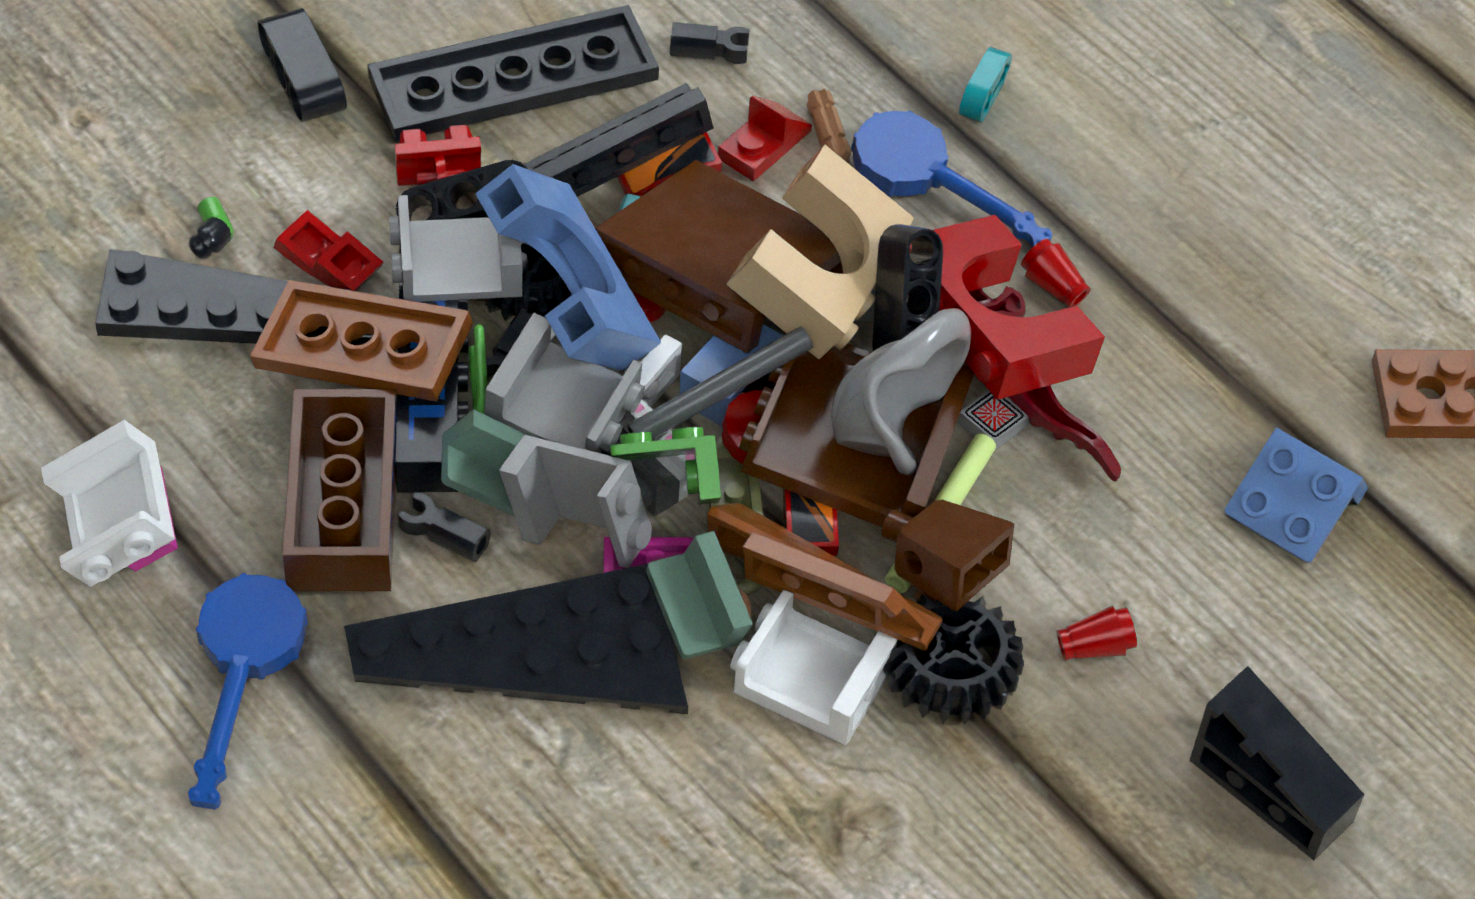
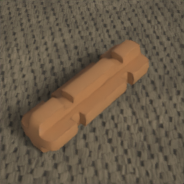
M825 88L820 91L812 90L807 96V107L810 116L814 118L812 122L821 147L824 145L828 146L849 163L852 151L848 140L844 138L846 134L838 111L833 106L835 103L831 92Z

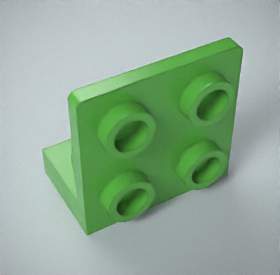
M703 427L672 430V439L652 441L651 432L620 435L621 444L610 445L611 456L625 460L694 454V460H685L688 494L698 493L699 505L720 502L721 490L715 435L704 436Z

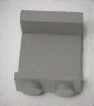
M408 195L398 196L399 216H389L390 244L400 245L401 253H391L393 283H403L404 300L424 302L522 297V256L519 240L498 234L489 217L409 221Z
M533 313L485 390L484 414L529 436L597 453L602 451L610 453V445L616 444L622 430V425L619 422L626 411L631 414L636 411L644 395L645 386L640 384L642 363L633 359L624 376H621L596 363L593 364L569 358L562 347L550 342L551 326L548 320Z
M524 434L499 469L523 541L541 545L560 516L607 528L618 564L624 568H629L639 551L645 549L650 541L652 525L647 516L641 496V489L637 483L632 463L629 460Z

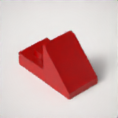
M752 95L749 99L748 121L718 146V155L723 163L754 182L812 131V124L775 101Z

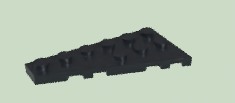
M648 564L344 626L355 682L419 688L421 685L451 687L456 692L474 693V690L502 692L503 696L578 704H585L587 701L621 704V708L640 709L641 706L666 708L671 713L688 714V703L671 633L645 571Z

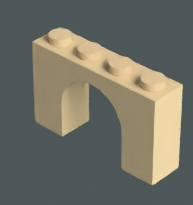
M826 145L799 170L782 199L818 227L831 240L840 256L843 274L832 273L818 267L770 229L743 257L726 284L787 334L801 326L808 334L813 345L809 352L818 359L833 346L841 350L851 340L858 330V326L853 321L860 319L875 301V296L870 292L872 289L876 290L878 245L884 230L895 224L910 226L914 219L912 215Z

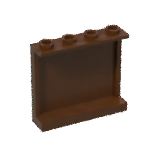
M698 160L693 161L595 228L631 291L747 354L759 345L763 320L767 317L726 284L743 257L770 229L818 267L832 273L843 274L840 256L831 240L802 214Z
M849 343L841 350L833 346L820 359L807 351L770 373L768 381L776 385L774 389L764 386L754 411V415L761 417L759 424L751 420L749 421L739 449L747 452L741 472L880 527L883 526L887 515L894 509L915 517L926 507L975 373L969 367L962 365L943 398L923 405L907 416L902 430L903 441L913 452L917 460V470L912 475H904L898 472L892 458L872 455L839 445L834 437L831 413L837 388L849 370L872 352Z

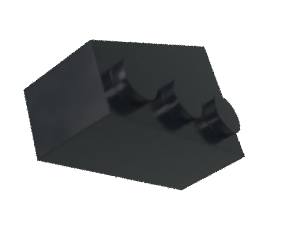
M1249 666L1242 670L1207 703L1189 761L1314 861L1354 822L1365 794Z

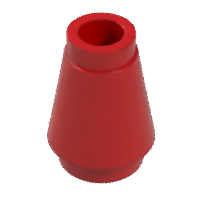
M1048 238L1041 240L1033 246L1021 261V266L1026 270V278L1062 303H1065L1068 307L1080 304L1091 290L1061 244H1053Z
M1113 605L1064 629L1057 630L1058 644L1065 661L1073 658L1126 656V650L1137 647L1136 632L1127 607L1115 610Z

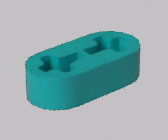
M991 46L988 47L964 91L959 108L961 116L978 122L984 121L1006 81L1012 62L1011 53Z

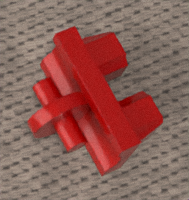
M467 125L450 126L444 131V140L427 141L426 133L420 129L403 130L400 135L399 144H395L397 185H422L480 168V136L473 137Z

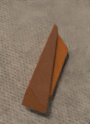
M730 503L712 506L707 513L708 532H715L723 551L744 559L745 578L781 593L785 589L793 593L795 599L875 631L885 633L922 650L927 649L942 624L940 616L898 593L893 587L880 583L743 504Z

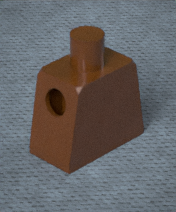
M935 500L915 517L896 509L892 510L884 520L881 533L883 538L896 543L894 569L897 575L945 606L957 611L1010 565L1015 523L949 501Z

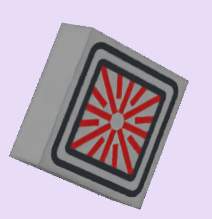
M988 390L961 410L958 423L973 436L985 434L991 437L996 443L995 450H997L1027 427L1029 416L1007 397L997 400Z

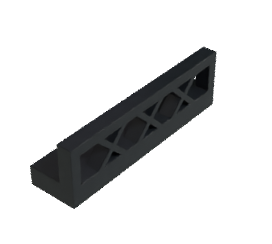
M685 83L523 165L528 170L568 183L576 197L646 163L656 156L714 129L707 101L698 87L692 90L688 83Z

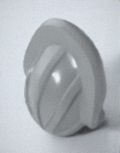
M956 308L937 312L903 339L878 348L861 359L849 370L837 388L832 405V429L839 445L872 455L892 458L900 474L912 475L916 472L917 460L913 452L903 441L902 430L907 416L915 409L943 398L954 377L964 364L971 343V327L964 312Z

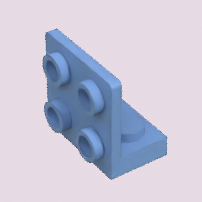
M1276 427L1225 507V513L1230 518L1302 561L1311 563L1349 502L1352 501L1358 505L1368 487L1363 477Z

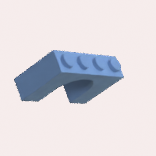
M512 164L475 193L497 233L525 242L535 248L550 262L569 288L572 295L545 315L569 358L625 371L633 359L638 361L661 344L656 332L568 183Z

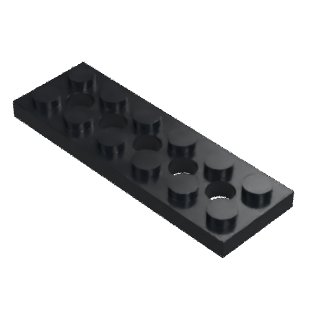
M629 5L367 64L369 81L395 142L400 141V135L403 130L420 129L426 134L446 130L450 126L473 124L659 80V66ZM601 48L609 54L595 55L590 51ZM559 58L566 64L552 65L547 61ZM514 68L522 72V74L511 76L505 74L504 71ZM464 79H473L479 84L466 86L459 82ZM421 89H430L435 94L420 96L415 92Z

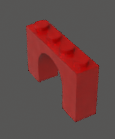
M996 215L933 230L939 235L943 243L939 311L956 308L960 309L967 316L971 327V343L965 363L997 400L1092 374L1105 336L1078 306L1034 317H1012L986 308L968 293L973 290L1009 282L1022 244Z

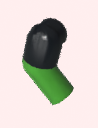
M216 197L205 198L197 207L204 223L197 229L198 233L189 239V247L200 259L210 257L213 252H220L233 238V226L220 200Z

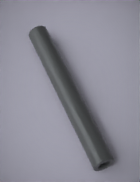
M800 326L627 424V429L629 433L651 432L652 439L811 350L813 348L812 342L806 331Z

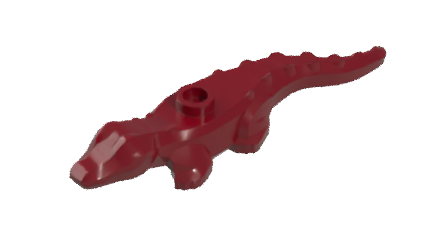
M1006 286L1003 292L994 299L985 294L982 288L968 292L977 302L992 311L1012 317H1024L1026 310L1023 296L1014 288ZM1051 385L1008 397L1029 416L1032 426L1042 427L1050 431L1055 439H1067L1073 442L1076 448L1084 449L1100 464L1112 481L1116 482L1120 478L1121 467L1107 443L1089 425L1072 415L1060 404Z

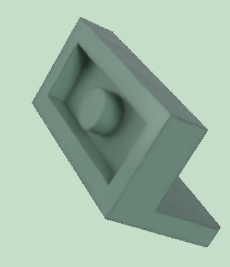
M473 409L442 434L441 480L443 484L514 516L499 469L522 439L524 433Z
M714 531L696 535L685 553L650 562L646 567V574L682 659H690L739 645L753 625Z

